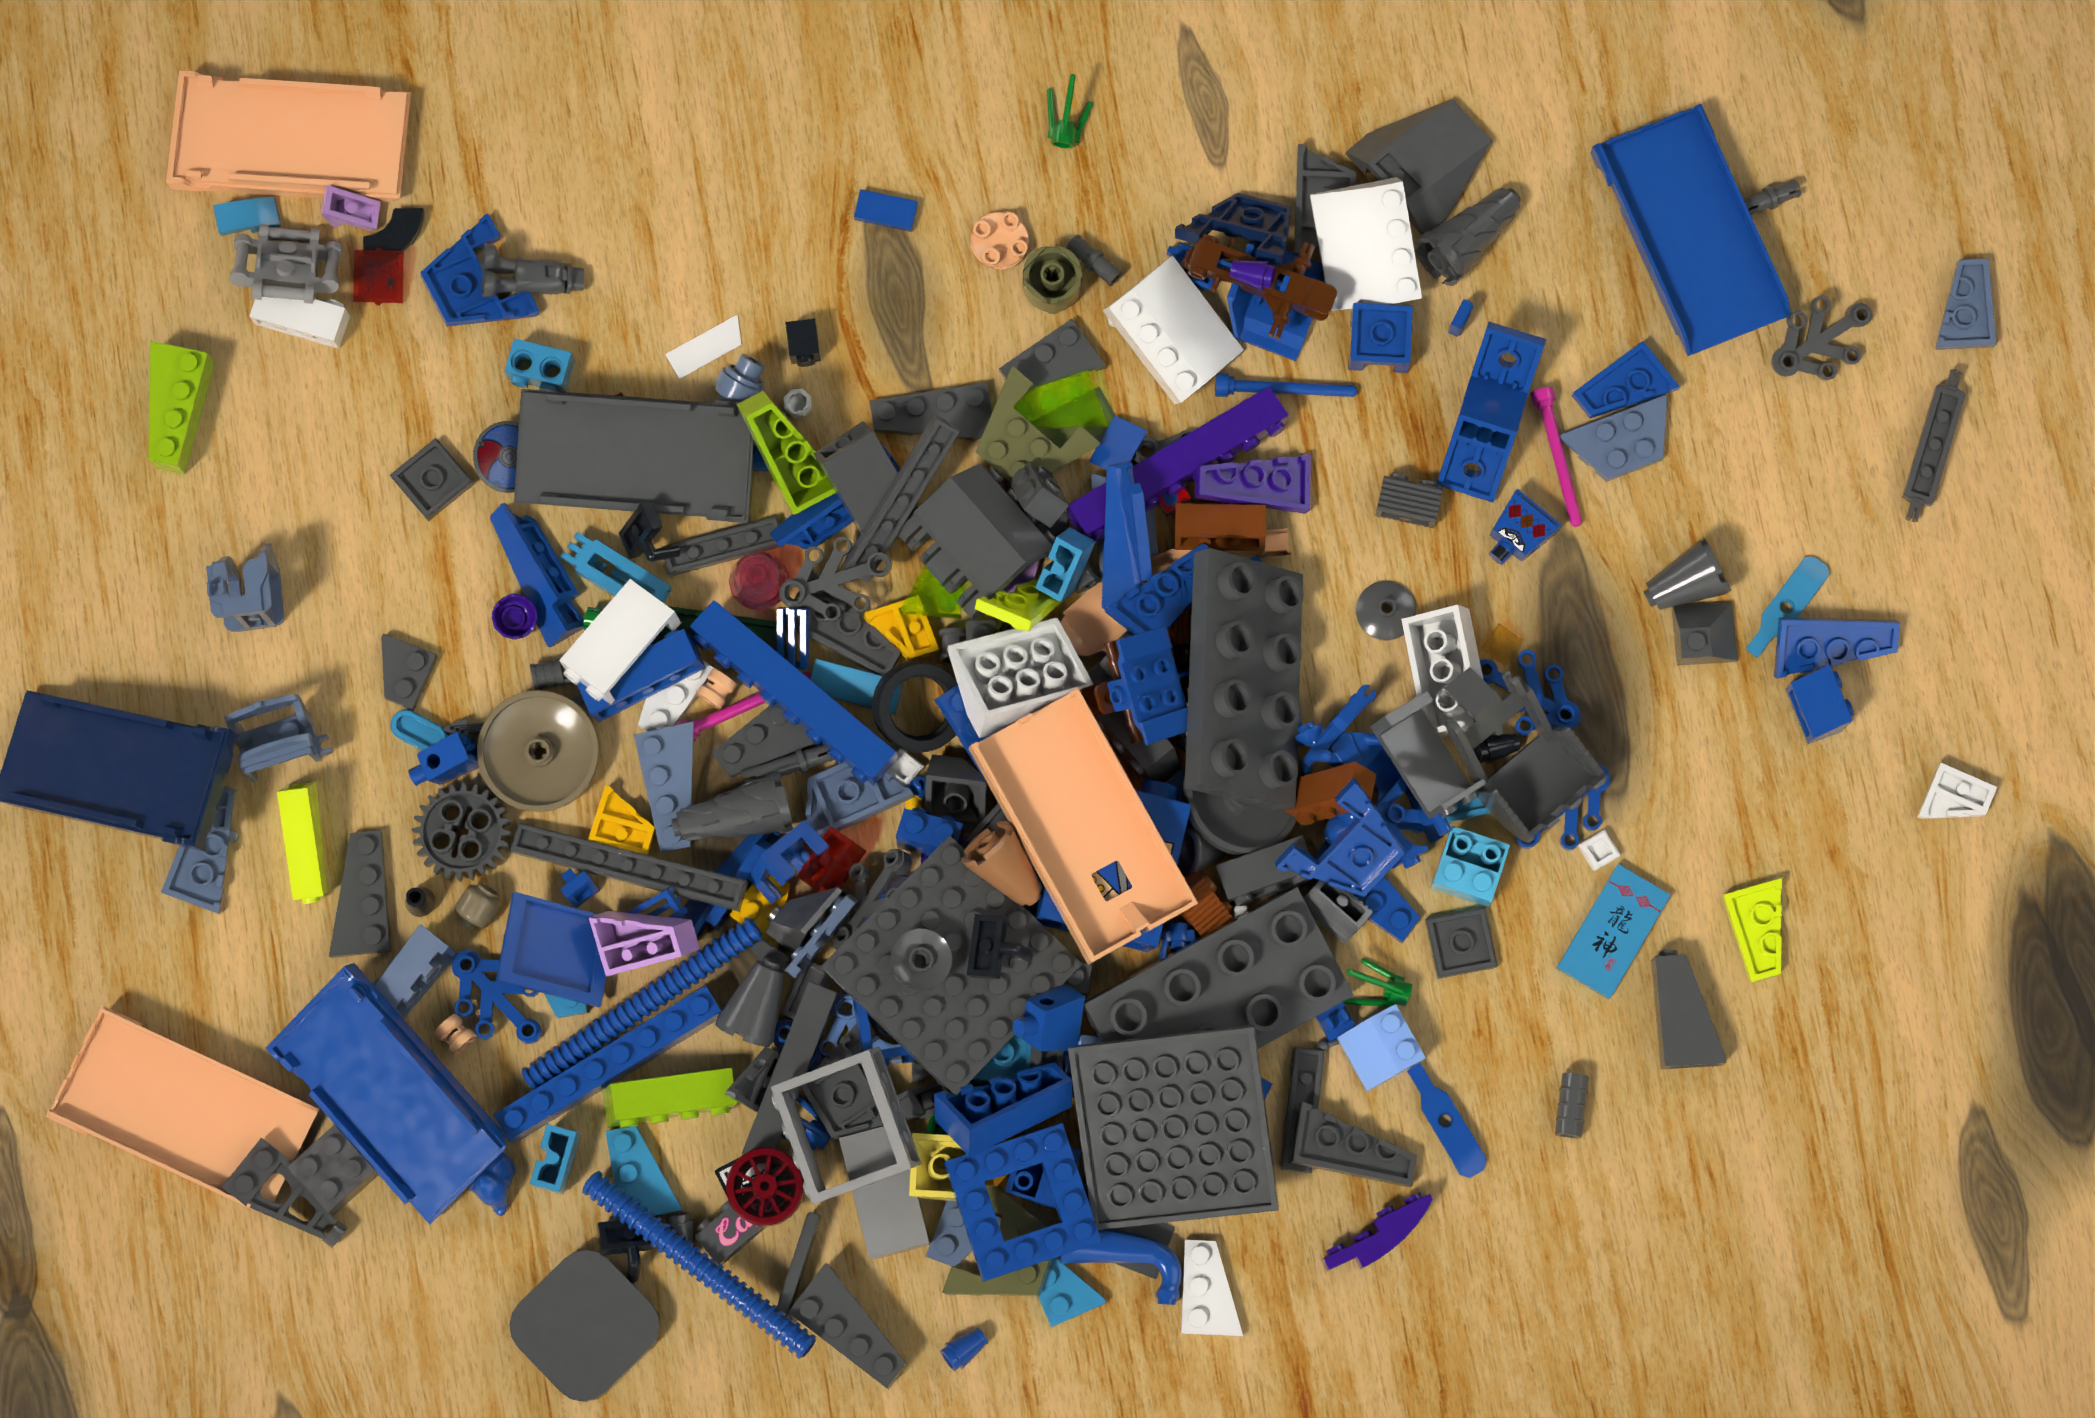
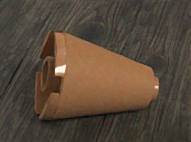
M1007 820L999 821L996 823L999 828L992 832L989 828H986L970 842L964 850L967 857H961V861L968 869L1019 906H1031L1041 898L1043 885L1013 826Z

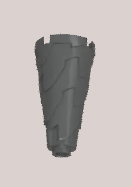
M1512 188L1496 189L1472 207L1466 208L1431 231H1426L1415 242V245H1421L1415 251L1425 269L1435 279L1440 275L1447 278L1442 284L1448 286L1457 284L1464 278V274L1482 257V253L1499 236L1498 233L1516 216L1515 213L1520 208L1519 202L1521 201L1518 193Z
M780 772L767 774V777L748 782L734 790L719 794L710 800L680 809V812H676L677 818L671 819L675 837L681 836L682 840L693 841L712 837L762 835L791 831L793 826L787 822H791L792 819L784 785H781V781H778L782 779Z

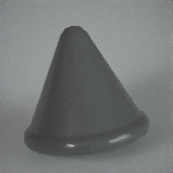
M1186 827L1177 866L1182 875L1186 877L1191 872L1198 873L1223 859L1227 853L1206 842L1193 827Z

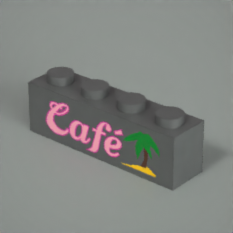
M772 1163L770 1175L773 1176L780 1166ZM785 1171L776 1179L777 1182L790 1180ZM749 1182L744 1188L752 1187V1183ZM791 1185L779 1187L778 1191L789 1196ZM744 1193L742 1196L747 1203L755 1193ZM778 1195L774 1197L779 1208L787 1201ZM758 1198L750 1207L759 1211L761 1199ZM766 1200L764 1212L775 1211L771 1201ZM729 1201L720 1207L723 1212L714 1220L709 1217L696 1228L699 1233L694 1236L708 1254L716 1260L718 1265L725 1264L766 1228L743 1220L733 1210Z

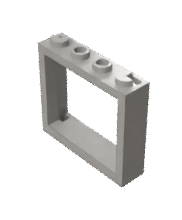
M880 1047L863 1051L771 1086L773 1105L782 1117L783 1133L790 1140L794 1151L792 1154L794 1164L802 1173L804 1179L803 1189L806 1196L811 1199L812 1204L922 1165ZM861 1063L897 1164L826 1190L791 1089Z

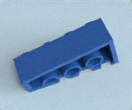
M1054 1062L1017 1072V1077L1008 1079L999 1076L990 1079V1084L973 1087L972 1084L960 1087L961 1091L956 1096L952 1093L947 1094L946 1091L934 1093L935 1121L971 1157L1071 1108L1073 1082Z

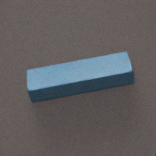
M815 659L811 681L833 699L872 708L875 688L883 676ZM903 682L900 683L892 694L890 701L891 714H896Z

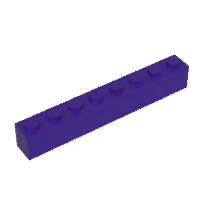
M1270 386L1132 467L1134 483H1140L1143 490L1145 512L1155 508L1160 503L1159 499L1164 495L1169 494L1170 497H1173L1183 491L1185 484L1195 480V469L1199 466L1231 463L1239 452L1253 450L1261 443V439L1268 435L1275 437L1286 428L1285 425L1289 415ZM1106 483L1070 503L1066 512L1075 529L1094 541L1104 538Z

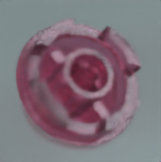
M753 552L740 558L733 566L729 578L730 589L734 598L744 607L752 610L769 609L781 601L779 595L780 587L789 579V574L783 562L776 556L766 552Z

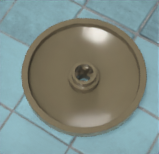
M537 690L519 693L500 703L484 722L477 744L479 769L490 790L505 803L531 812L556 810L576 800L593 780L598 767L600 753L597 732L585 711L567 697L554 692ZM538 747L545 748L546 754H543L542 758H538L535 755Z

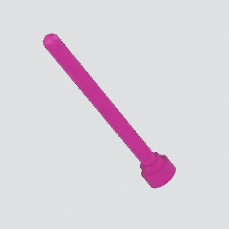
M1553 387L1537 389L1530 393L1532 404L1542 414L1570 523L1573 527H1579L1582 524V518L1552 409L1555 406V393Z
M804 672L803 674L811 680V674ZM759 692L697 721L693 719L687 721L684 719L675 723V725L694 721V742L696 741L695 738L700 736L699 732L766 702L759 696L761 694Z

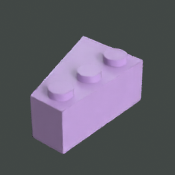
M605 911L589 917L606 976L678 958L700 949L693 923L690 919Z

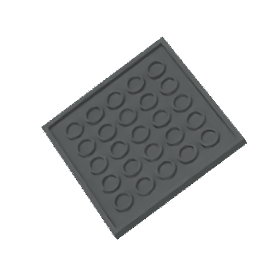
M949 835L831 955L821 968L950 1094L952 1093L956 1096L961 1091L960 1087L966 1086L1015 1035L1013 1032V1022L1016 1019L1024 1018L1026 1001L1033 996L1063 985L1082 963L1024 906H1019L968 869L961 861V857H967L964 853L965 849ZM975 914L997 915L1008 918L1005 942H1017L1027 947L1033 953L1032 958L1029 961H1024L1015 955L1003 954L1000 979L967 976ZM918 928L929 929L941 935L948 943L952 953V966L947 978L937 987L925 991L913 990L902 985L894 976L890 966V953L895 941L905 932ZM916 956L914 963L919 967L924 966L925 959L922 956Z
M1254 1025L1068 1047L1089 1202L1098 1230L1279 1210Z

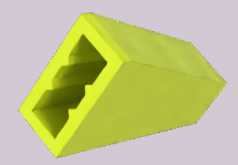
M314 781L286 785L277 791L292 898L293 900L301 899L302 904L319 902L320 897L324 896L328 890L317 783Z

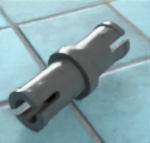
M1791 179L1773 188L1771 186L1764 187L1762 192L1743 198L1750 215L1767 208L1770 210L1776 209L1778 204L1800 197L1801 191H1796V189H1800V186L1795 179Z
M1080 235L1074 236L1068 243L1067 249L1085 264V269L1095 272L1109 286H1113L1119 280L1122 271L1104 258V253L1101 250H1095Z

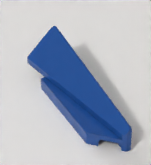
M882 445L883 449L885 450L887 456L889 457L890 461L892 462L894 468L898 473L900 471V467L898 466L893 456ZM837 493L795 515L792 514L772 530L770 535L779 546L789 544L800 546L802 549H808L811 546L820 545L853 522Z
M1130 461L1107 467L1102 608L1104 610L1113 602H1117L1125 597L1134 588H1139L1141 586L1140 581L1150 580L1152 577L1144 494L1140 483H1134L1133 465Z
M782 833L748 835L715 873L743 879L749 884L750 880L748 877L760 855L776 843ZM689 899L684 905L688 912L679 918L692 920L698 940L707 925L718 931L731 910Z

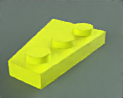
M1038 578L1017 585L1013 592L1007 593L1002 590L996 592L992 599L988 600L985 596L978 598L975 610L1007 622L1015 629L1030 631L1061 602L1035 588L1039 580Z
M1782 878L1722 896L1750 983L1781 974Z

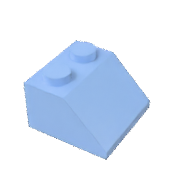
M1396 1004L1337 1037L1366 1092L1420 1064L1426 1058Z

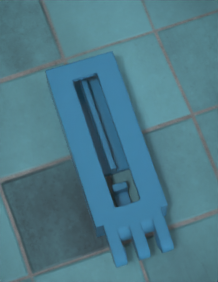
M578 532L574 538L583 544L581 548L572 542L567 546L568 549L576 553L575 557L566 552H563L560 556L564 561L576 567L575 571L578 575L613 597L629 579L663 603L672 592L671 586L597 539L593 542ZM600 556L617 566L611 572L610 577L603 574L607 565L598 561Z

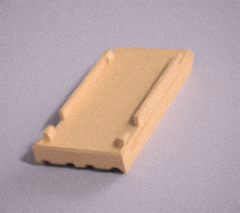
M179 70L166 183L171 190L217 191L324 199L325 186L329 185L381 201V203L398 200L401 194L411 92L381 90L380 87L252 78H240V81L223 80V77H212L198 72Z
M101 1005L99 1014L92 1024L80 1052L76 1055L71 1065V1070L55 1097L52 1108L46 1115L47 1118L84 1135L89 1133L243 1206L245 1205L223 1189L222 1186L260 1138L286 1156L290 1163L296 1159L319 1112L318 1108L143 1028L142 1023ZM279 1173L272 1174L261 1187V1196L275 1202L285 1178Z

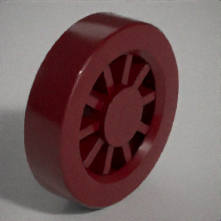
M769 1147L756 1148L744 1153L732 1165L727 1176L726 1193L731 1207L743 1220L757 1226H775L791 1218L799 1209L804 1197V1179L800 1169L795 1166L793 1159L785 1152ZM766 1163L764 1174L760 1173L757 1164ZM772 1163L780 1166L773 1176L770 1175ZM752 1167L757 1175L755 1179L745 1175ZM785 1171L790 1180L777 1182L776 1179ZM745 1179L751 1182L752 1187L741 1189L742 1180ZM791 1185L789 1196L778 1191L779 1187ZM754 1192L755 1194L746 1203L742 1194ZM776 1195L787 1200L781 1208L778 1207L774 1199ZM760 1198V1209L756 1211L750 1206ZM766 1200L771 1201L775 1211L764 1212Z

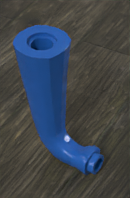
M1114 1228L1098 1230L1101 1243L1059 1256L1060 1264H1153L1159 1269L1162 1276V1283L1156 1291L1158 1304L1176 1305V1298L1179 1299V1285L1182 1276L1179 1259L1172 1249L1157 1240Z

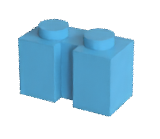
M1068 528L1058 535L1048 556L1053 561L1043 568L1035 588L1060 602L1073 594L1096 541L1072 528Z
M549 1124L546 1125L540 1148L547 1153L544 1162L536 1160L530 1185L564 1195L581 1137L579 1133Z

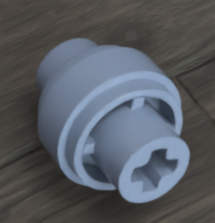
M742 353L736 365L727 364L726 368L723 367L715 381L717 384L715 390L720 394L717 400L742 402L764 391V382L759 377L765 365L758 359Z

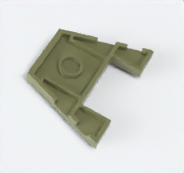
M1014 366L1009 371L976 449V453L1010 483L1015 473L1019 469L1024 468L1028 462L1037 468L1042 465L1053 473L1100 445V442L1080 425L1062 447L1058 448L1014 409V405L1034 384Z
M986 1186L994 1212L1003 1215L999 1227L1004 1241L1047 1227L998 1187ZM1053 1259L984 1282L981 1276L951 1266L942 1293L950 1296H1040Z

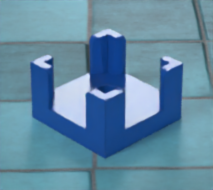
M1353 303L1350 320L1351 349L1348 370L1362 371L1364 365L1369 364L1394 366L1393 372L1408 373L1411 359L1413 306Z
M806 820L802 821L760 855L748 877L772 905L781 899L783 894L768 877L772 875L781 886H784L794 876V867L802 877L807 878L816 871L818 863L803 848L805 842L817 855L824 854L829 848V845Z

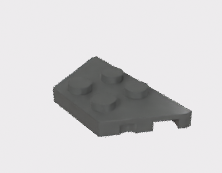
M1298 144L1294 256H1299L1303 242L1309 243L1305 253L1308 252L1310 244L1314 245L1315 249L1319 248L1310 194L1356 185L1355 171L1345 166L1337 165L1334 160L1324 155L1321 157L1313 153L1303 144Z

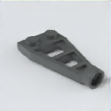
M260 1138L222 1188L245 1206L249 1203L251 1204L250 1208L317 1236L332 1248L345 1233L347 1227L336 1221L288 1168L291 1163L286 1156ZM274 1173L281 1174L291 1186V1195L285 1202L279 1204L263 1198L260 1194L261 1187ZM298 1196L305 1197L315 1208V1214L309 1221H302L289 1213V1207ZM328 1224H332V1228L325 1235L324 1227Z

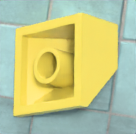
M912 1133L922 1165L910 1169L909 1196L956 1201L944 1162L966 1155V1153L949 1135Z

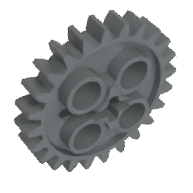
M462 783L460 791H457L455 786L450 784L449 793L447 794L439 788L438 799L429 795L428 799L431 805L429 807L425 805L419 806L425 813L424 816L414 817L421 826L412 828L413 833L420 835V838L415 839L413 844L415 846H423L417 852V855L419 857L428 856L424 865L428 868L435 864L433 872L436 875L445 870L444 877L447 880H450L453 873H456V878L459 882H462L464 874H467L474 881L476 871H479L485 877V867L487 865L493 869L497 868L493 861L495 857L504 860L505 857L499 852L500 849L510 848V845L503 841L504 838L512 836L510 831L504 829V827L511 824L510 819L501 818L507 813L506 808L496 809L500 800L496 797L489 801L491 792L485 790L480 795V787L476 784L471 792L468 790L466 783ZM451 807H458L460 810L459 816L452 821L446 820L445 814L447 810ZM472 807V812L466 820L467 808ZM481 815L488 816L489 821L485 828L476 829L474 827V821L477 817ZM465 824V828L469 833L468 835H462L459 841L456 831L457 829L462 830ZM443 835L449 836L450 844L448 847L437 849V839ZM459 843L457 857L453 858L452 853ZM471 844H477L479 846L478 854L473 858L465 857L466 847Z

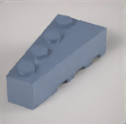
M420 924L397 956L391 961L383 975L373 985L399 1015L405 1019L451 964L457 953Z

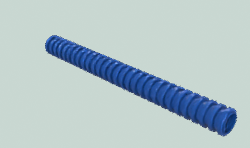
M746 917L743 924L739 922L736 924L737 928L728 929V934L722 933L720 935L721 939L715 938L712 940V945L706 944L703 951L699 949L697 950V955L691 954L688 961L682 960L679 967L677 965L673 966L672 972L667 970L664 977H657V982L651 981L648 988L642 987L640 993H633V998L627 997L624 1004L618 1003L617 1009L611 1008L608 1015L604 1013L601 1015L602 1019L593 1020V1025L587 1024L584 1031L582 1029L578 1030V1035H571L568 1042L563 1040L561 1042L562 1046L556 1045L553 1052L547 1051L545 1057H538V1062L532 1061L529 1068L523 1067L522 1075L527 1084L534 1090L548 1082V1080L556 1077L557 1074L564 1072V1069L571 1068L573 1063H579L581 1058H587L588 1053L594 1054L597 1047L603 1048V1043H610L613 1036L615 1038L619 1037V1032L625 1033L628 1031V1026L634 1027L637 1020L639 1022L643 1021V1016H650L652 1010L658 1011L659 1005L665 1006L668 999L674 1000L676 994H683V989L689 990L692 983L698 984L700 978H707V973L713 974L715 972L714 968L723 967L722 963H729L732 956L738 957V952L747 951V946L753 947L756 940L762 941L763 935L758 926L751 918Z
M600 1171L595 1172L586 1181L582 1191L584 1195L589 1194L592 1201H598L597 1205L600 1207L605 1206L606 1212L610 1213L612 1211L614 1218H621L620 1222L622 1224L627 1223L630 1230L635 1229L636 1235H643L644 1241H651L650 1245L652 1247H659L658 1251L660 1253L665 1252L668 1259L673 1258L674 1264H681L682 1270H689L690 1276H697L696 1280L698 1282L703 1281L704 1287H711L712 1293H719L721 1300L727 1299L729 1306L734 1305V1309L737 1312L740 1310L743 1312L742 1316L745 1318L749 1316L752 1323L757 1322L759 1329L765 1328L767 1335H774L773 1339L775 1341L780 1340V1345L783 1347L787 1345L789 1352L793 1353L795 1351L797 1358L804 1357L816 1342L814 1334L809 1335L806 1328L802 1330L800 1328L801 1324L798 1322L794 1324L792 1322L793 1318L790 1316L786 1318L784 1311L778 1312L776 1305L771 1306L768 1299H761L762 1295L760 1293L755 1294V1289L752 1287L748 1289L746 1282L740 1283L738 1276L735 1275L733 1277L730 1270H723L724 1266L722 1264L717 1265L714 1258L709 1259L708 1253H701L700 1247H693L694 1243L692 1241H685L686 1237L684 1235L679 1236L676 1229L671 1230V1225L668 1223L663 1224L662 1218L656 1219L654 1212H647L648 1208L646 1206L641 1207L638 1200L633 1201V1196L630 1194L625 1195L624 1189L618 1190L616 1183L611 1184L608 1177H602L603 1173Z

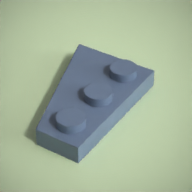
M1989 259L1959 260L1956 263L1935 350L1994 347L1996 345Z
M851 894L846 895L844 899L838 896L828 909L831 912L830 916L825 922L820 920L809 933L812 938L805 946L801 944L791 956L793 961L785 971L794 978L804 973L859 901Z

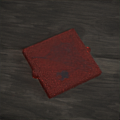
M377 248L376 250H355L353 302H373L378 306L381 303L403 304L404 252L383 251L382 248Z

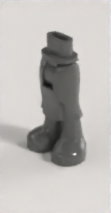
M484 243L481 274H483L481 294L484 298H492L497 293L515 292L516 294L534 292L553 295L560 293L570 294L571 290L583 291L584 268H573L571 263L565 265L563 262L550 259L504 258L499 255L495 245ZM497 274H514L513 278L501 277Z

